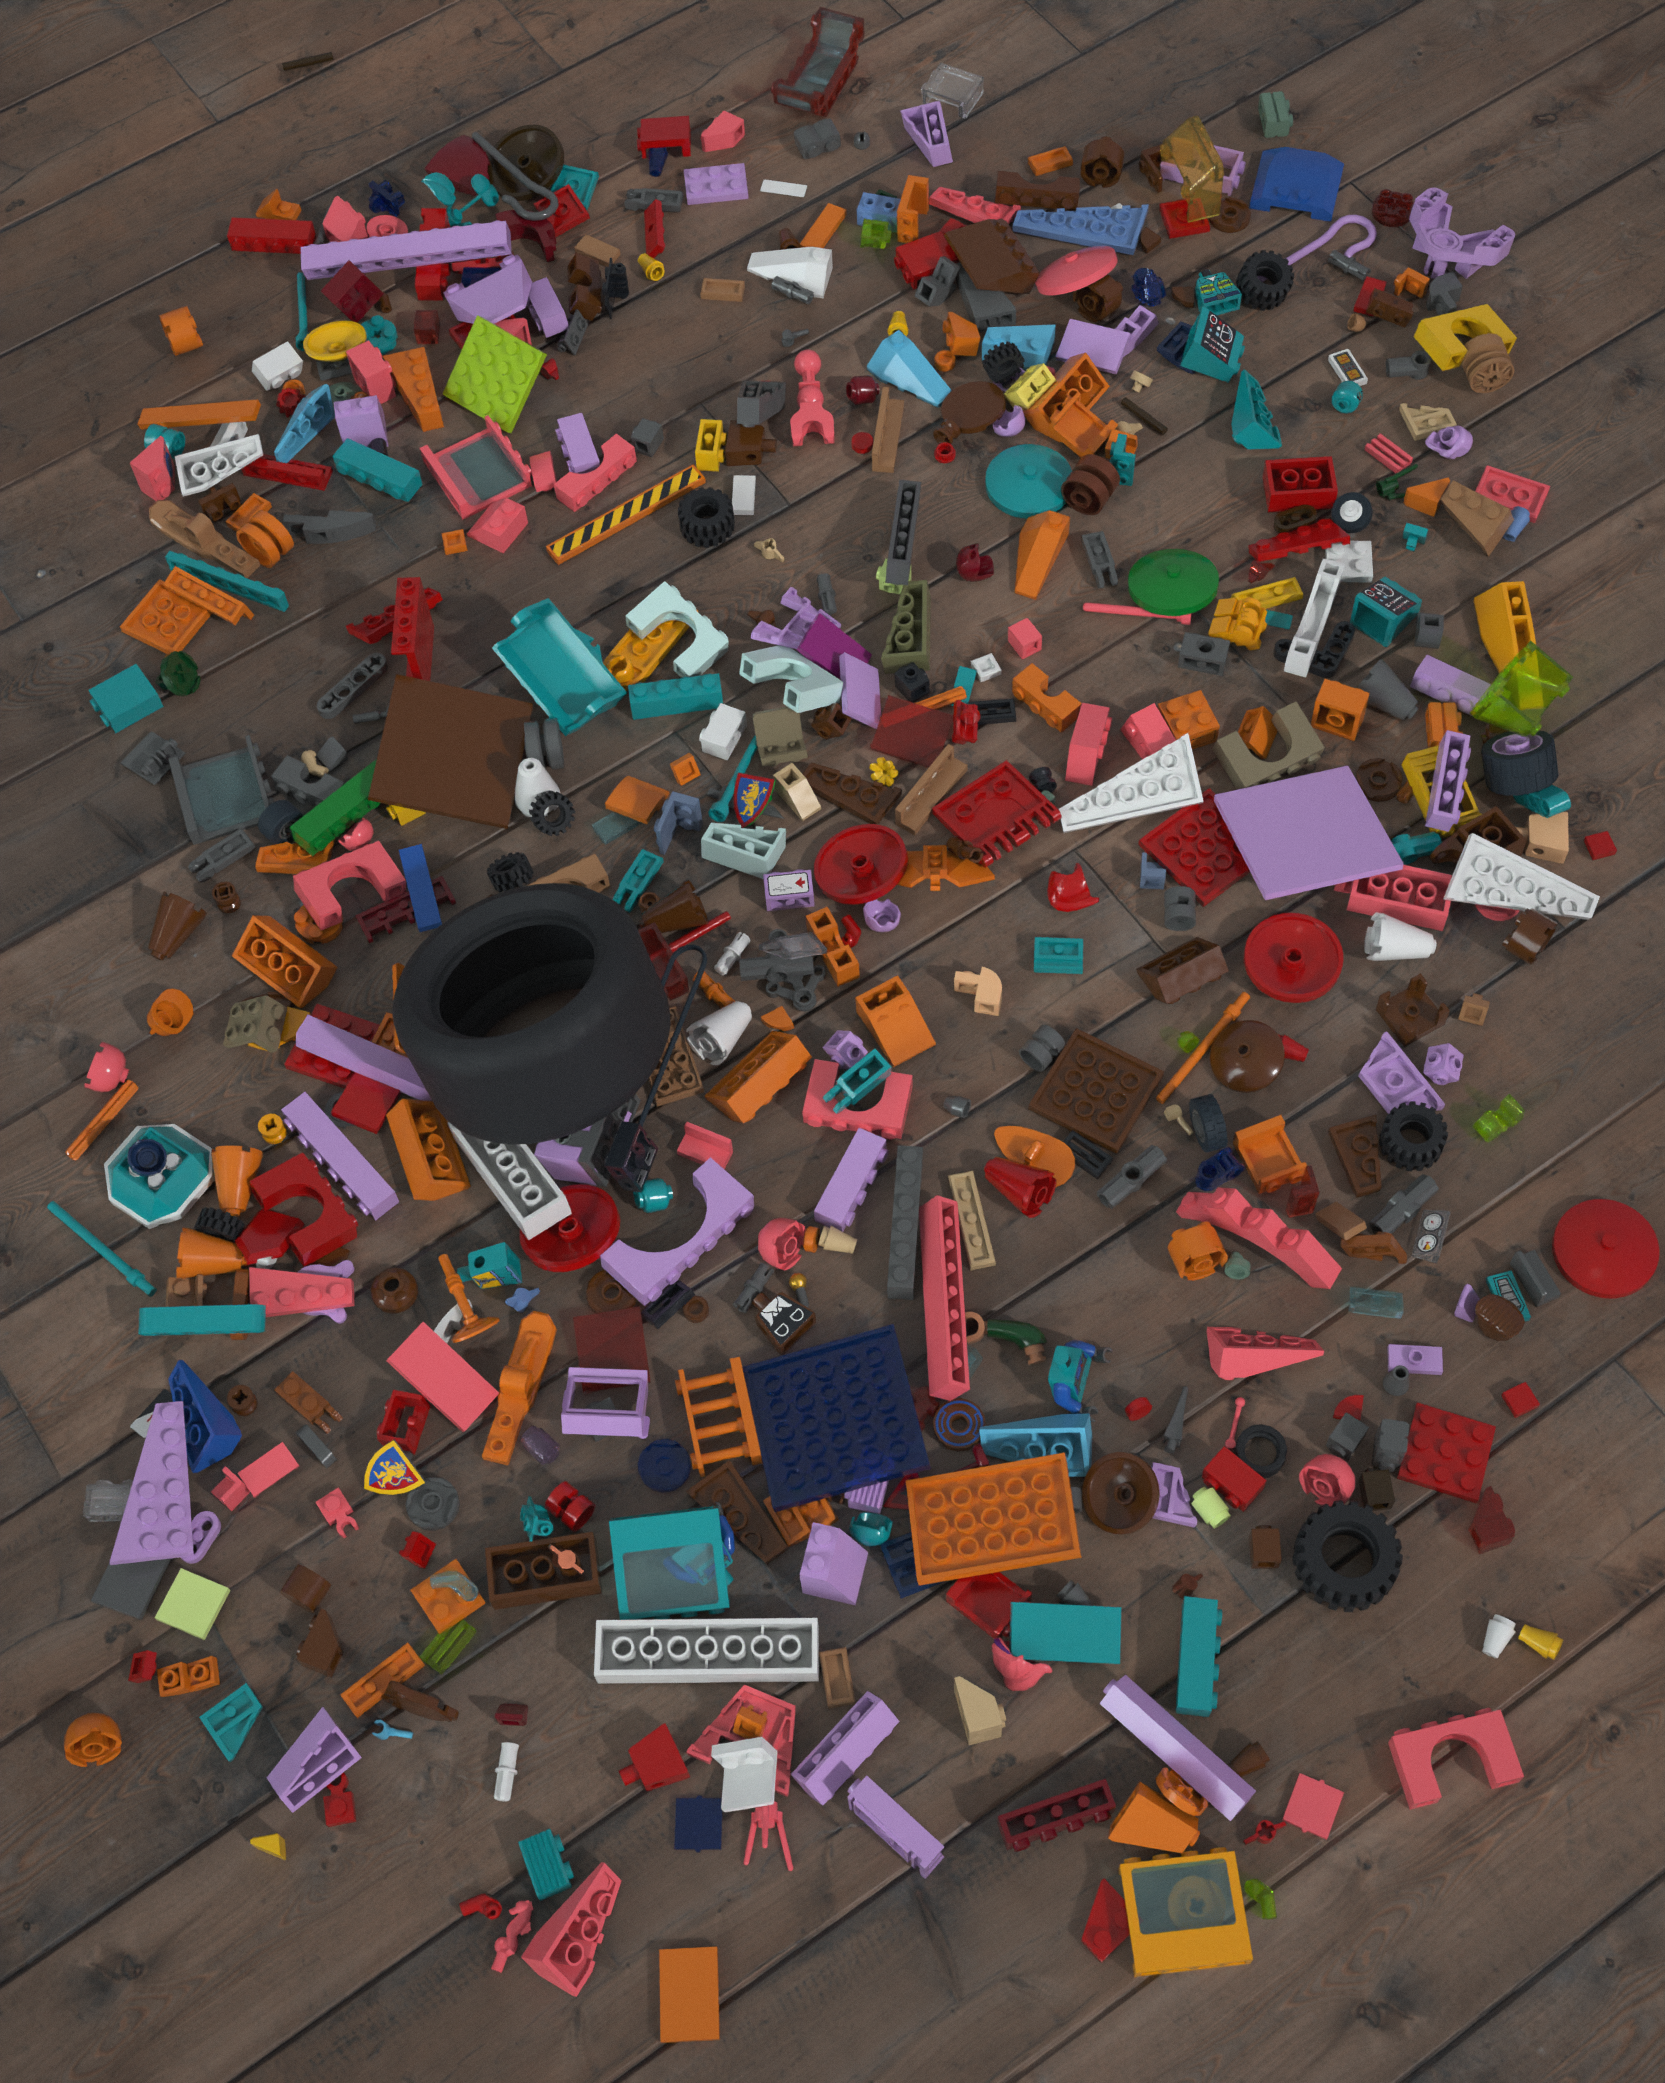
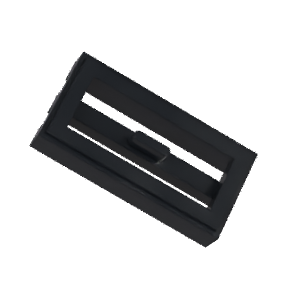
M1014 698L968 702V704L978 705V710L988 709L979 711L980 720L978 725L1016 722Z
M1073 1130L1063 1141L1075 1152L1073 1153L1075 1164L1097 1180L1102 1172L1106 1171L1107 1166L1113 1162V1157ZM1073 1139V1140L1076 1141L1078 1144H1080L1081 1146H1083L1084 1148H1086L1087 1150H1089L1091 1153H1093L1094 1155H1096L1097 1157H1099V1158H1100L1101 1160H1103L1104 1162H1103V1163L1099 1162L1097 1159H1095L1094 1157H1092V1156H1091L1088 1152H1086L1084 1149H1081V1148H1079L1078 1146H1076L1074 1143H1072L1071 1140Z
M677 1280L674 1284L669 1285L657 1300L651 1302L643 1309L640 1315L645 1321L659 1329L694 1297L695 1293L690 1287Z

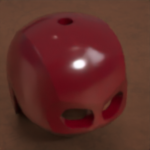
M978 543L961 548L956 558L957 571L966 581H982L994 575L993 560L989 555L979 556Z

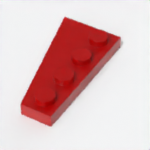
M429 587L424 589L429 610L433 609L437 603L443 600L440 592ZM395 604L383 608L384 613L376 616L370 614L363 617L364 622L354 626L353 622L346 625L348 633L369 644L379 642L383 636L393 632Z

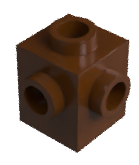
M838 703L818 708L814 713L815 718L811 726L820 737L827 740L842 736L852 717L842 713V707Z

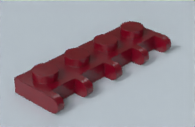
M443 876L431 880L437 905L448 900L452 906L457 904ZM409 891L355 915L369 944L374 942L372 935L385 929L390 935L393 933L391 927L407 919L410 924L415 923L413 918L415 914Z

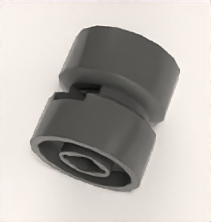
M1176 886L1165 891L1164 925L1166 928L1174 931H1186L1196 925V910L1194 909L1196 906V893L1193 889L1185 886Z
M1041 1025L1033 1033V1040H1027L1019 1049V1055L1029 1067L1039 1072L1044 1071L1052 1062V1057H1056L1065 1047V1042L1061 1035L1047 1025Z

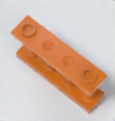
M740 1357L730 1359L731 1368L726 1369L727 1372L686 1380L684 1370H678L680 1379L675 1380L678 1396L683 1395L695 1451V1453L690 1454L693 1470L698 1469L700 1477L705 1476L704 1464L745 1456V1458L751 1457L752 1466L763 1464ZM729 1382V1384L735 1383L736 1392L732 1393V1396L692 1405L690 1403L688 1393L690 1390ZM733 1406L735 1409L740 1408L742 1417H737L736 1421L700 1429L695 1427L693 1415ZM740 1431V1433L745 1432L747 1441L742 1442L740 1446L701 1454L698 1442L700 1439Z

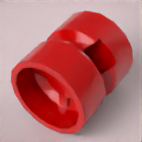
M564 1481L549 1495L544 1508L555 1518L562 1517L561 1522L572 1532H576L590 1519L596 1505L585 1495L578 1496L579 1491L569 1482Z

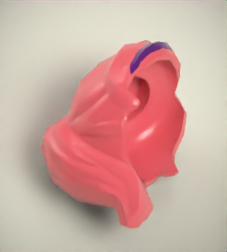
M1001 1637L994 1639V1643L991 1645L994 1666L1003 1675L1004 1684L1007 1689L1011 1691H1026L1035 1686L1045 1673H1052V1668L1047 1662L1024 1660L1023 1655L1015 1657L1009 1650L1010 1641H1003Z

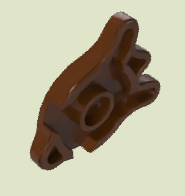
M390 1681L385 1691L383 1700L392 1704L393 1707L435 1721L452 1722L458 1719V1710L448 1705H444L442 1710L437 1707L439 1699L412 1690L401 1683Z

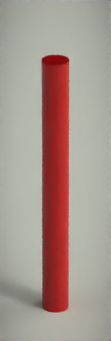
M725 911L709 920L708 924L697 927L650 954L652 963L658 962L675 952L678 948L691 943L731 919L730 914Z

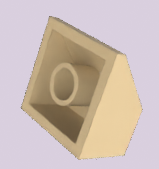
M960 1676L955 1677L954 1693L968 1744L973 1745L1001 1737L1002 1728L1005 1727L1006 1721L1003 1705H997L995 1696Z

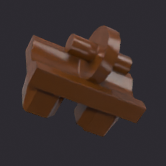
M233 483L217 490L212 486L208 488L210 493L198 500L202 513L213 521L222 518V510L229 507L231 511H236L241 506L240 497Z

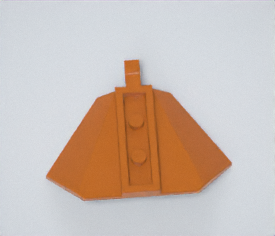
M923 845V851H907L908 866L904 876L897 885L912 888L924 879H930V891H940V879H946L960 888L995 880V875L988 867L984 868L979 862L973 863L968 859H961L957 857L956 853L947 851L946 845Z

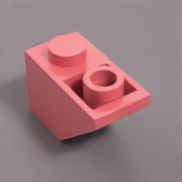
M723 111L702 132V151L710 152L733 148L745 136L744 119Z

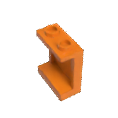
M908 175L897 209L898 242L909 243L919 239L918 214L927 215L929 210V178Z
M1077 392L1073 397L1069 395L1061 405L1064 407L1061 411L1057 409L1049 418L1051 424L1047 430L1081 458L1087 454L1094 455L1109 438L1112 429H1116L1118 424L1111 420L1106 425L1078 401L1081 394Z
M1282 1115L1239 1130L1234 1135L1233 1145L1259 1194L1266 1191L1268 1193L1274 1192L1281 1185L1289 1182L1295 1184L1306 1175L1308 1166L1306 1162L1301 1163L1284 1131L1285 1121Z

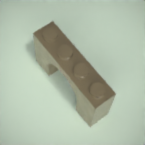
M1297 702L1277 710L1271 719L1286 745V756L1279 761L1265 762L1253 756L1237 731L1216 741L1212 751L1236 790L1278 781L1282 775L1286 773L1289 775L1294 774L1301 769L1302 765L1306 763L1312 765L1321 759L1320 755L1325 747Z

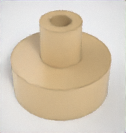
M1135 370L1130 379L1135 381L1132 390L1140 393L1142 386L1149 388L1153 379Z

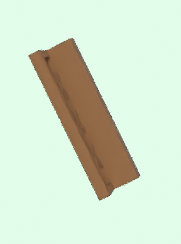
M889 387L882 388L872 449V471L894 473L905 405L904 400L889 399Z
M948 744L895 809V825L914 836L933 814L932 808L946 798L968 770L967 764L954 758V747Z

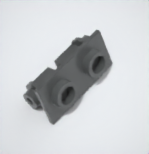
M576 309L574 315L567 318L569 328L563 331L564 334L561 335L557 342L560 352L570 350L573 355L577 353L588 323L578 309Z

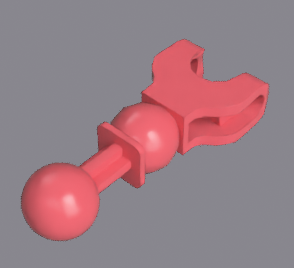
M802 350L796 355L794 360L795 370L802 376L803 382L798 384L797 403L800 409L790 419L793 447L802 446L804 436L811 432L821 434L824 444H834V418L829 411L822 407L824 396L820 390V382L815 381V375L821 369V359L813 350Z

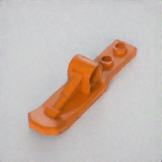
M533 1311L521 1319L508 1365L504 1366L500 1376L498 1409L482 1454L483 1460L509 1465L524 1417L534 1405L554 1344L557 1329L549 1314Z

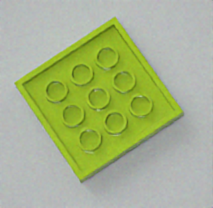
M477 315L443 391V395L484 419L485 416L489 415L492 421L497 422L502 430L512 433L547 354Z

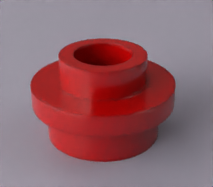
M947 442L940 443L934 450V458L940 463H950L956 457L954 447Z

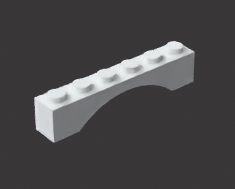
M1323 558L1300 626L1288 651L1284 667L1285 672L1302 677L1307 676L1338 591L1345 564Z

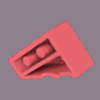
M1082 703L1069 746L1065 781L1093 786L1098 761L1103 757L1104 746L1107 743L1108 732L1112 725V717H1108L1109 707Z
M1155 703L1130 715L1120 729L1142 760L1176 741Z

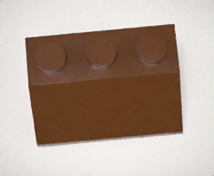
M1199 937L1136 969L1138 975L1153 996L1165 1004L1176 1003L1180 1000L1181 996L1200 990L1202 985L1219 980L1222 977L1221 975L1229 971L1220 946Z

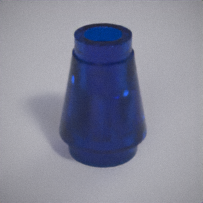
M666 147L650 148L648 150L649 174L651 176H661L668 157Z

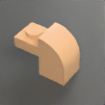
M986 967L981 968L980 975L971 971H956L954 991L976 995L974 1012L999 1016L1002 984L998 975Z

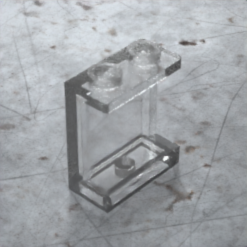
M940 63L936 70L932 71L927 83H924L921 88L923 104H928L931 98L959 107V117L966 119L983 94L984 77Z

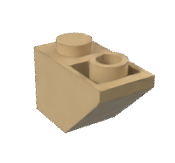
M793 763L773 775V778L776 780L775 791L802 821L821 810V805L807 779Z

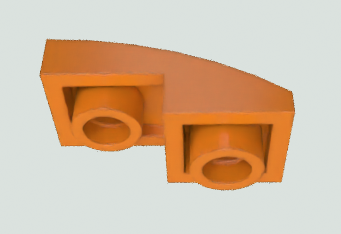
M213 1656L188 1664L179 1662L157 1669L160 1697L180 1695L220 1685L217 1658Z

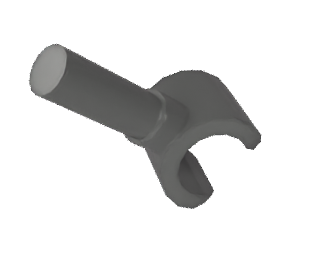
M788 329L784 330L782 333L783 338L781 339L783 346H792L795 338L809 334V330L804 329L798 332H791Z

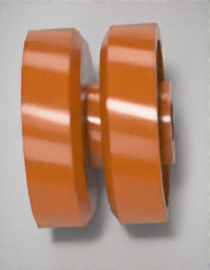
M262 510L250 518V524H244L236 532L237 539L242 548L249 555L256 558L260 565L266 568H272L280 560V555H286L294 546L291 535L282 523L268 512Z

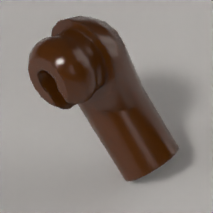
M384 293L378 301L380 302L382 312L389 313L392 311L389 296Z

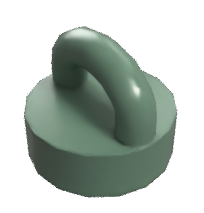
M1233 1251L1225 1264L1224 1272L1232 1279H1245L1250 1275L1251 1264L1239 1252Z

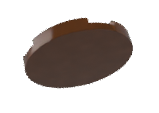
M985 381L969 382L955 388L945 397L941 406L943 421L945 419L954 421L959 426L961 433H978L986 430L987 426L1002 418L1006 409V401L1002 390L997 385Z

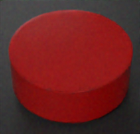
M858 432L852 437V449L855 452L865 454L872 450L873 437L869 433Z
M1139 1397L1126 1406L1125 1413L1130 1421H1136L1146 1416L1152 1410V1405L1148 1398Z

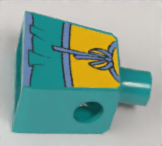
M505 1242L470 1252L468 1254L469 1265L457 1268V1273L460 1275L462 1282L473 1280L481 1289L523 1283L520 1259Z

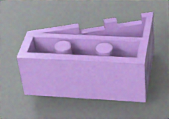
M940 100L900 110L905 130L930 164L936 167L952 163L953 160Z
M322 1707L267 1776V1779L279 1798L293 1813L362 1757L336 1722Z

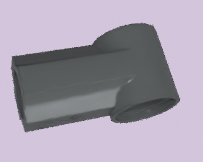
M1418 350L1412 356L1388 358L1385 363L1386 376L1389 378L1410 376L1416 380L1424 379L1428 375L1431 357L1426 351Z

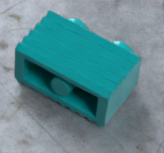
M547 1829L518 1842L533 1887L540 1901L572 1888L570 1879L575 1878L569 1861L563 1862L560 1852L564 1851L565 1848L559 1834L554 1836L551 1829Z

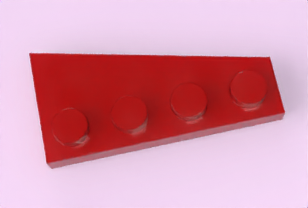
M1321 519L1317 523L1300 526L1291 532H1282L1275 537L1258 540L1256 543L1248 545L1249 554L1258 562L1287 557L1288 552L1291 551L1302 554L1309 552L1308 548L1321 546L1322 549L1331 548L1332 543L1337 542L1347 545L1350 544V535L1331 519Z

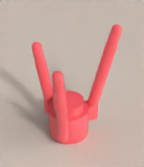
M774 1801L772 1805L755 1807V1812L751 1813V1826L745 1850L744 1865L749 1864L757 1823L758 1827L762 1828L763 1848L768 1847V1829L774 1828L775 1823H777L787 1868L789 1871H792L793 1864L783 1825V1812L778 1811V1803Z

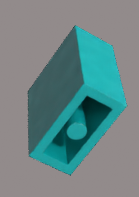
M137 664L88 690L92 697L89 700L95 712L100 711L102 713L100 715L102 722L106 727L111 726L115 733L164 707L158 693Z

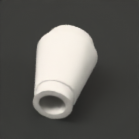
M1495 1614L1493 1619H1489L1482 1652L1498 1659L1499 1654H1501L1515 1634L1514 1627L1516 1624L1503 1616Z

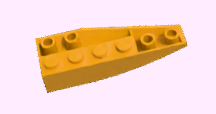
M1524 581L1502 582L1478 595L1473 600L1480 637L1508 692L1512 694L1511 697L1518 711H1541L1543 709L1539 661Z

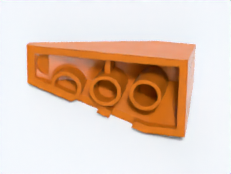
M1048 510L1028 517L1019 535L1015 582L1016 594L1036 600L1069 535V516Z

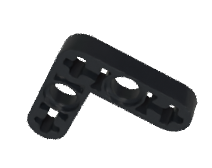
M1347 621L1337 623L1323 651H1315L1309 673L1322 678H1331L1337 673L1354 638L1355 626ZM1347 631L1348 633L1345 634L1343 640L1340 639L1341 633ZM1280 639L1275 643L1273 654L1276 660L1286 663L1292 640ZM1337 646L1342 651L1340 653H1333L1330 647Z

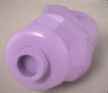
M1450 426L1439 430L1437 433L1433 431L1427 437L1425 444L1444 458L1455 459L1465 455L1470 450L1473 437L1469 431L1461 426Z

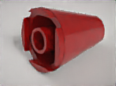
M1000 1157L990 1159L984 1167L986 1180L1028 1218L1038 1216L1042 1212L1039 1208L1043 1203L1048 1205L1054 1194L1057 1181L1053 1178L1055 1174L1049 1170Z

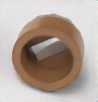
M1353 313L1347 323L1348 330L1353 332H1360L1366 326L1365 318L1357 313Z

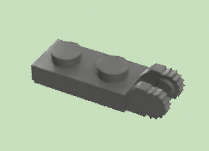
M648 188L628 189L626 194L628 199L625 200L624 206L626 209L633 211L638 209L646 210L657 199L662 203V211L680 212L683 192Z
M1100 531L1081 535V542L1092 574L1095 575L1098 588H1104L1105 581L1102 576L1104 572H1108L1112 586L1117 585L1118 578L1115 571V563L1104 532Z
M239 829L202 852V855L194 861L192 860L188 867L191 872L199 871L196 879L202 883L211 879L215 873L256 849V847L243 829Z

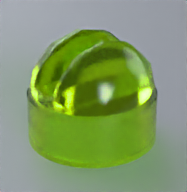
M1190 1031L1180 1033L1181 1037L1177 1038L1178 1046L1185 1053L1193 1051L1199 1043V1038Z

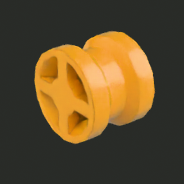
M271 1113L264 1115L258 1122V1130L265 1142L278 1144L285 1139L287 1130L278 1115Z

